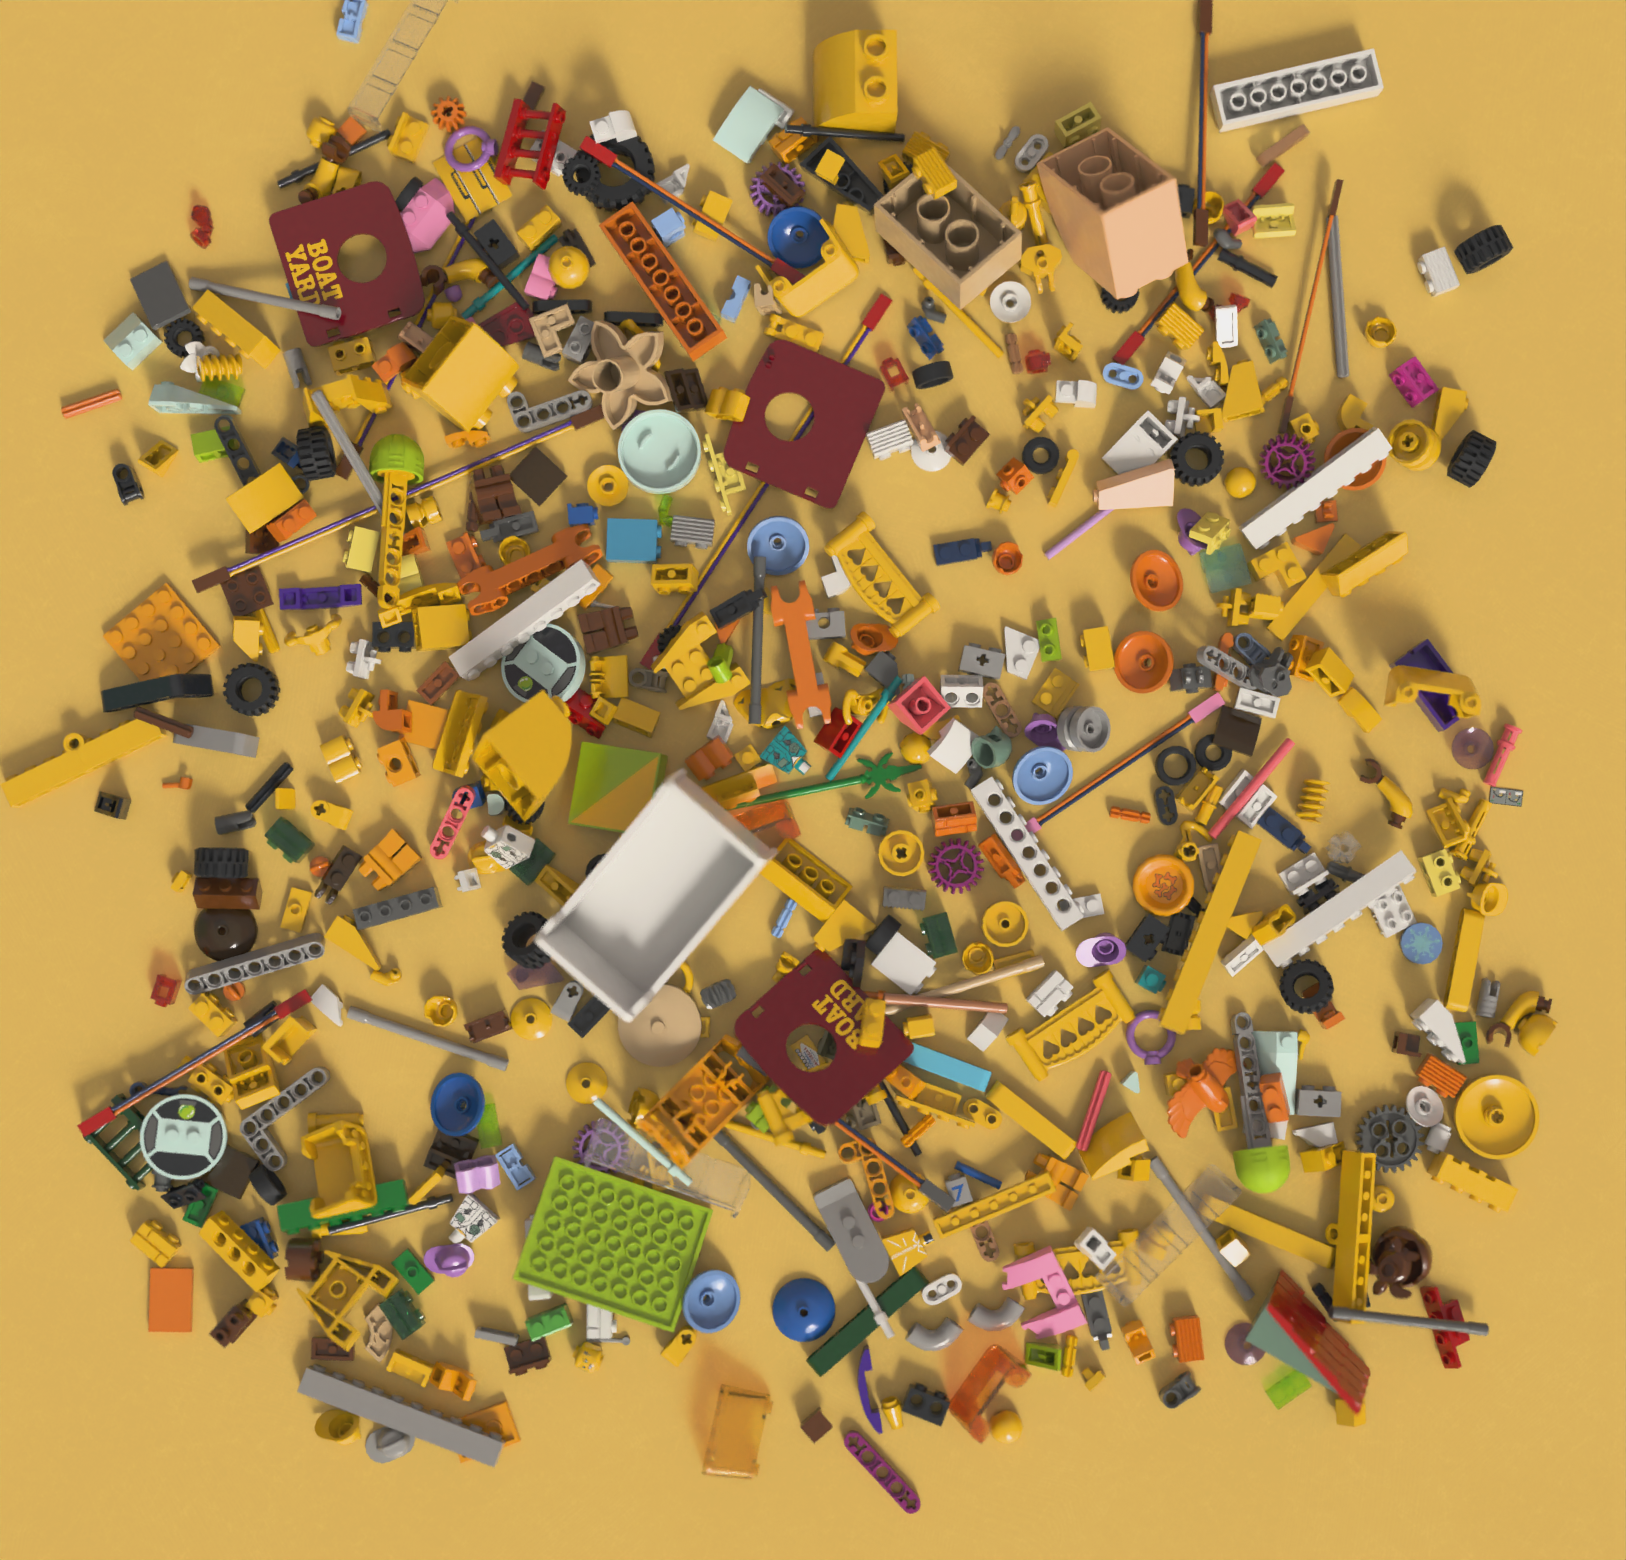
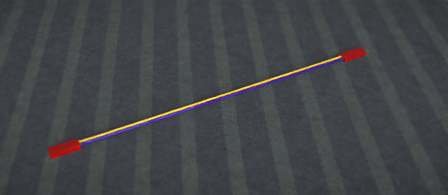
M882 293L863 320L862 329L840 363L844 365L849 364L868 333L874 331L891 305L892 300ZM812 407L809 408L788 441L799 440L814 417ZM760 483L699 576L697 592H691L686 596L666 628H669L670 625L676 626L679 624L769 484ZM659 634L640 661V664L649 670H652L650 666L653 663V657L661 655L657 647V640L660 638Z

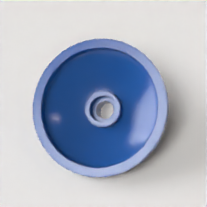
M793 206L779 212L771 221L767 235L768 245L774 257L779 258L793 268H806L821 260V247L824 242L829 240V235L819 221L822 217L816 211L803 206ZM802 231L803 236H797L796 232Z
M453 1073L442 1079L436 1086L430 1105L431 1116L436 1127L444 1134L462 1136L471 1132L477 1126L484 1112L485 1097L480 1083L473 1076L465 1073Z
M809 1278L794 1279L786 1283L776 1294L773 1302V1318L777 1328L789 1339L799 1342H810L822 1337L830 1329L835 1317L834 1299L830 1291L822 1283ZM806 1309L808 1311V1314L806 1316H802L800 1314V1310Z

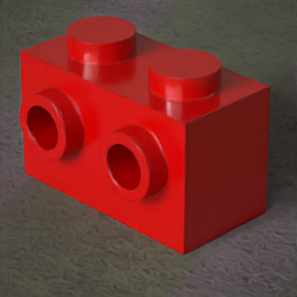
M835 707L831 712V723H824L813 742L841 759L863 723L851 715L852 724L847 725L844 721L843 710Z

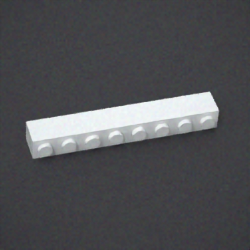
M1372 427L1313 471L1309 478L1305 477L1303 484L1298 482L1296 488L1293 486L1239 526V530L1254 549L1266 547L1270 543L1269 540L1285 533L1287 526L1301 521L1304 518L1303 515L1309 510L1311 512L1316 510L1321 505L1320 502L1326 497L1330 499L1338 493L1337 489L1343 485L1351 484L1355 480L1354 477L1370 470L1372 463L1386 458L1389 455V451L1393 448L1379 428Z
M581 559L449 656V659L460 677L467 681L478 678L482 671L494 666L501 657L512 653L516 646L527 642L531 635L543 630L547 626L546 624L553 619L561 617L564 611L576 606L586 595L595 592L597 587L601 585L600 581L591 567Z
M1402 850L1286 929L1283 935L1263 945L1262 948L1277 968L1280 966L1283 969L1286 968L1289 964L1293 963V957L1298 954L1300 957L1311 950L1309 946L1315 942L1319 945L1328 938L1326 935L1332 930L1335 933L1345 927L1344 922L1351 918L1354 921L1363 914L1361 910L1367 906L1370 909L1380 903V897L1385 894L1388 897L1398 890L1396 886L1402 882L1406 885L1415 878L1416 869Z

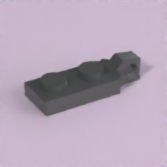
M534 511L493 521L492 524H489L490 529L480 531L483 542L493 540L494 543H500L509 536L522 537L537 533L539 529Z
M1102 1290L1081 1294L1093 1340H1099L1102 1351L1110 1349L1108 1337H1112V1329Z

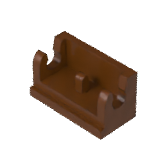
M772 164L760 176V183L787 208L795 206L806 195V192L799 188L775 164Z
M506 1009L464 1024L465 1030L468 1031L470 1036L469 1040L473 1043L513 1029Z

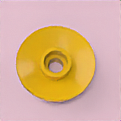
M604 465L596 468L590 474L587 489L594 502L601 506L610 507L624 500L628 493L629 483L621 469L612 465ZM611 484L612 489L609 491L605 490V485Z
M527 998L520 1001L511 1013V1025L516 1034L528 1040L543 1037L550 1030L553 1020L549 1006L536 998ZM529 1015L534 1017L533 1023L527 1021Z
M583 1062L574 1066L566 1079V1088L569 1095L575 1101L582 1104H592L598 1097L601 1099L608 1087V1079L604 1070L591 1062ZM584 1080H588L590 1082V1086L588 1088L583 1086L582 1083Z

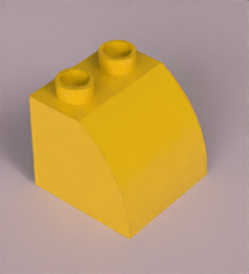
M852 30L834 35L819 43L813 51V127L895 133L897 121V30Z
M452 315L401 381L455 426L469 432L472 427L475 430H480L486 425L492 416V411L488 407L497 395L504 398L515 388L518 379L514 374L519 369V365L475 323Z
M544 690L487 731L471 757L524 822L540 808L561 777L567 765L571 749V724L567 719L570 716V711L560 697L554 695L550 698Z

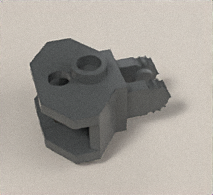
M1276 647L1269 659H1264L1263 662L1253 664L1250 667L1248 674L1251 684L1263 693H1271L1275 697L1288 695L1292 688L1289 676L1291 671L1288 668L1293 656L1289 652L1284 654L1283 648Z
M1196 663L1183 664V668L1172 670L1170 692L1186 691V694L1198 693V689L1212 687L1211 670L1205 666L1196 667Z

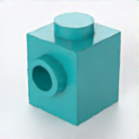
M1144 965L1135 984L1156 994L1158 991L1161 992L1167 982L1164 980L1166 975L1148 965Z

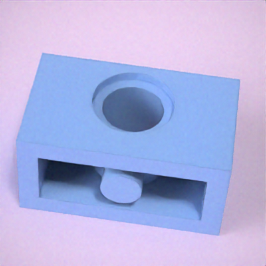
M673 208L651 220L653 231L665 248L685 236V221L680 212L675 213Z

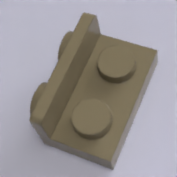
M862 1099L846 1113V1123L857 1131L881 1124L876 1103L869 1106L866 1099Z

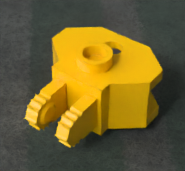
M1050 244L1029 247L1018 262L1020 271L1032 277L1038 294H1041L1043 291L1041 279L1044 278L1048 280L1050 291H1055L1053 274L1055 268L1062 260L1061 250Z

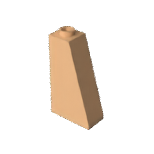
M1172 459L1097 481L1096 490H1093V502H1097L1099 510L1173 506L1175 468Z

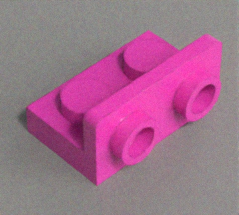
M1416 356L1389 374V377L1411 408L1439 390Z

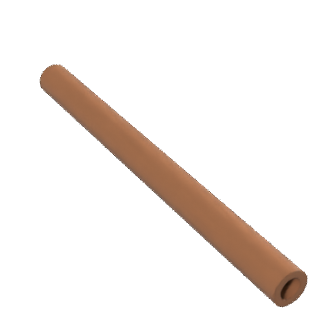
M891 993L883 994V1000L886 1001V1004L1005 1014L1008 1009L1007 1003Z

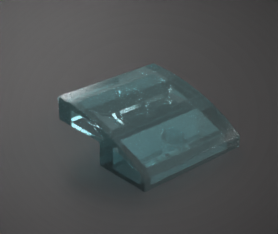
M1240 543L1221 547L1218 550L1215 549L1211 555L1206 554V551L1199 553L1210 593L1252 583Z

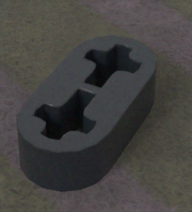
M1167 786L1159 787L1154 793L1158 819L1163 825H1172L1178 818L1173 790ZM1162 790L1165 793H1169V797L1166 798L1167 805H1164L1163 798H1159ZM1165 807H1168L1169 813H1173L1170 822H1167V819L1162 817L1166 813Z

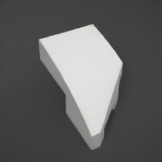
M689 164L673 171L671 176L656 184L674 196L679 197L683 194ZM661 197L663 202L667 204L668 201Z
M1187 377L1191 387L1209 409H1214L1225 400L1226 393L1214 380H1211V377Z
M723 700L719 703L706 738L712 740L719 735L726 744L733 728V720Z
M322 984L312 995L313 1000L311 1002L330 1020L341 1027L343 1025V1020H341L343 1003L339 1001V997L326 985Z
M1334 1122L1292 1130L1294 1135L1299 1136L1305 1140L1306 1144L1322 1147L1338 1143Z

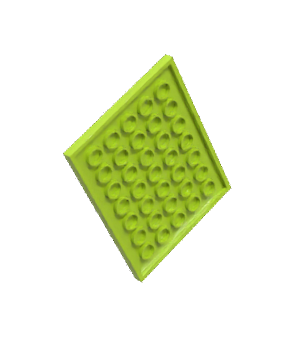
M554 1156L512 1279L674 1333L682 1308L684 1292L691 1281L713 1210Z

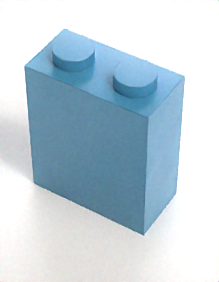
M607 518V562L657 564V558H661V546H658V538H662V525H658V520Z

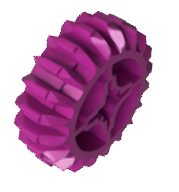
M1288 433L1284 434L1283 439L1279 434L1276 435V441L1272 438L1269 439V445L1265 444L1263 446L1265 451L1259 455L1264 458L1259 461V465H1264L1260 470L1261 473L1267 472L1264 477L1265 480L1271 477L1272 481L1270 484L1274 485L1275 482H1279L1278 488L1280 489L1283 484H1286V489H1290L1291 483L1296 488L1298 481L1303 484L1305 482L1304 478L1311 476L1309 471H1314L1315 466L1311 463H1315L1316 458L1309 457L1314 454V450H1307L1311 444L1308 442L1303 445V437L1297 441V434H1293L1291 439H1289ZM1290 446L1296 450L1288 452L1284 448L1281 449V447ZM1273 451L1276 452V457L1279 461V463L1274 468L1271 463V454ZM1300 455H1302L1304 461L1303 470L1301 472L1299 471V466L1296 463V459ZM1293 457V459L1291 460L1290 463H1286V464L1284 463V464L1282 465L1284 459L1287 460V459H1291V458ZM1288 471L1290 474H1294V476H1284L1279 474V472Z
M951 838L948 841L949 846L942 841L943 849L941 850L936 846L934 849L938 854H930V857L935 858V861H928V865H934V869H929L928 873L935 872L936 876H933L931 881H935L938 878L939 882L936 884V887L939 888L944 884L943 892H946L948 887H951V894H955V888H958L959 894H963L962 887L965 886L966 890L970 891L969 883L971 882L972 885L977 886V882L973 879L975 877L977 879L982 878L981 875L977 874V871H984L983 867H978V863H983L984 860L976 859L981 852L978 851L975 854L972 852L976 848L975 845L967 848L968 840L963 845H960V838H957L956 844H953ZM950 849H960L957 856L952 860L942 857ZM965 853L972 860L973 870L963 864ZM959 859L961 863L959 865L966 871L956 870L951 876L953 872L951 868L953 867H950V864L946 863V861L955 863ZM939 862L946 865L949 869L946 880L940 874ZM958 873L970 876L962 883H952Z

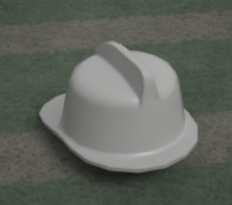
M386 1426L370 1434L366 1440V1452L370 1459L375 1462H390L410 1452L414 1446L415 1437Z

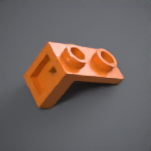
M1319 983L1302 991L1303 998H1311L1319 991ZM1331 1001L1320 1012H1313L1321 1027L1327 1030L1345 1019L1341 1011H1337Z

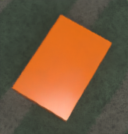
M150 1268L148 1332H192L194 1268Z

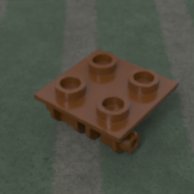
M259 566L237 573L231 577V580L220 584L233 616H248L249 613L274 604Z

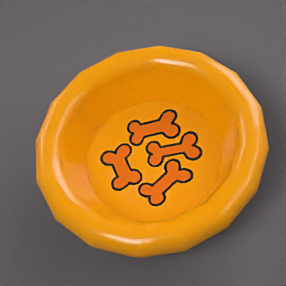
M1158 854L1147 858L1138 866L1133 877V892L1137 902L1144 910L1157 916H1170L1179 913L1189 904L1194 893V879L1190 869L1182 860L1172 855Z

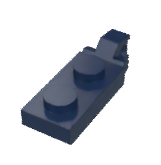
M979 538L933 545L936 566L977 560L982 557V552L992 551L991 541L980 543Z
M1271 807L1267 809L1256 823L1287 849L1295 851L1297 848L1303 854H1307L1311 849V846L1303 841L1306 836Z

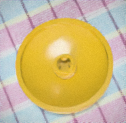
M1498 1074L1479 1077L1470 1082L1461 1091L1454 1107L1456 1132L1465 1146L1480 1156L1490 1159H1506L1516 1156L1531 1144L1538 1131L1540 1115L1535 1097L1524 1084L1514 1078Z

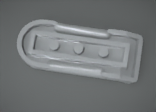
M844 1178L814 1193L813 1199L850 1274L862 1283H874L880 1280L888 1270L889 1256L852 1181L849 1178Z

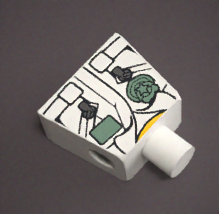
M488 825L481 833V836L487 839L484 851L505 869L529 858L535 843L533 838L508 825H504L497 830Z
M473 1193L468 1194L450 1221L455 1230L449 1236V1239L454 1244H459L464 1238L472 1243L496 1224L500 1218Z

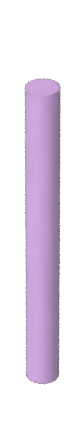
M1114 509L1099 510L1045 552L1044 555L1050 560Z

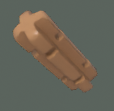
M1015 333L1007 334L1005 341L1006 345H1008L1007 351L1010 363L1012 364V373L1020 374L1023 372V365L1020 363L1021 356L1019 346L1016 344L1017 337Z

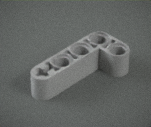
M584 390L573 392L529 408L528 402L521 392H512L507 397V404L514 424L523 433L563 421L591 409L593 405L591 396ZM516 398H520L523 401L519 407L512 406V402ZM580 398H584L586 400L585 405H581V403H579ZM572 400H573V402H574L575 409H573V406H572V404H571V402H570V401H572ZM561 404L568 405V410L564 413L558 411V407ZM541 411L549 412V416L546 419L538 418ZM524 417L529 419L528 425H519L520 419Z
M190 724L186 725L194 728L191 738L174 733L173 743L256 758L260 737Z

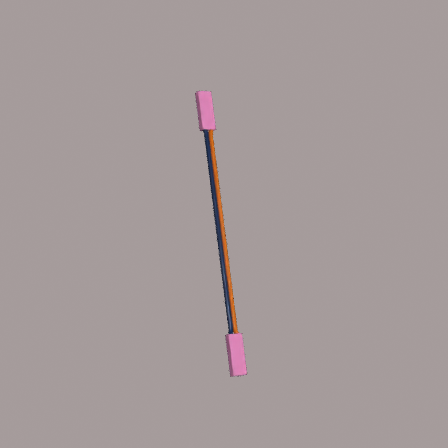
M1217 692L1189 711L1187 717L1038 818L1033 817L1027 821L1025 828L1028 832H1037L1045 822L1191 723L1196 724L1224 705L1225 701ZM1014 830L1011 833V837L1013 840L1019 841L1023 838V834L1019 830Z

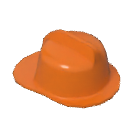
M859 623L850 630L852 649L865 656L872 655L877 651H889L895 648L898 638L892 636L889 631L890 626L885 624Z

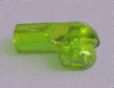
M663 495L658 508L660 524L671 527L673 516H668V511L673 499L668 495Z

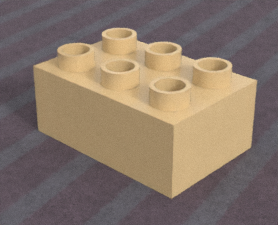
M947 164L957 179V187L954 190L934 200L931 195L926 194L922 180L920 178L917 179L912 172L874 204L876 232L961 310L1021 259L1022 232Z

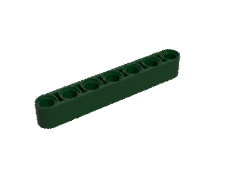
M914 1266L896 1279L875 1299L882 1312L885 1311L889 1318L928 1283V1279ZM869 1304L807 1358L806 1362L819 1377L827 1373L880 1326V1324L877 1325L874 1319L875 1315Z

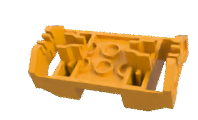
M727 1034L636 1123L644 1132L654 1137L680 1169L685 1167L770 1080L768 1076L765 1077L736 1055L742 1045L738 1040ZM725 1051L734 1056L739 1064L749 1072L753 1080L750 1088L741 1080L744 1074L738 1075L730 1067L733 1062L730 1061L726 1064L717 1055L718 1053Z

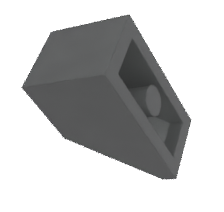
M880 651L866 667L865 672L883 687L888 688L896 675H898L897 663L894 661L896 657L889 651L885 653ZM899 687L895 691V696L899 695L900 693Z

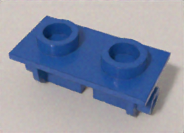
M922 316L914 317L907 325L910 335L915 338L921 351L929 360L936 353L939 354L944 350L942 347L944 344L936 333L932 336L928 335L933 329L926 318Z

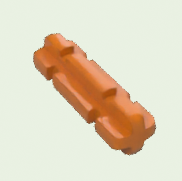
M1115 806L1110 808L1109 816L1118 819L1120 817L1123 820L1140 821V823L1148 824L1151 818V814L1148 812L1140 813L1137 810L1120 809V807Z

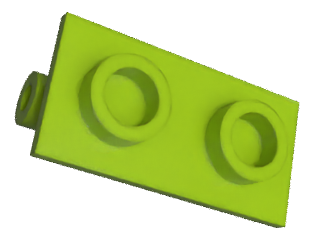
M1056 618L1036 621L1042 662L1062 659Z

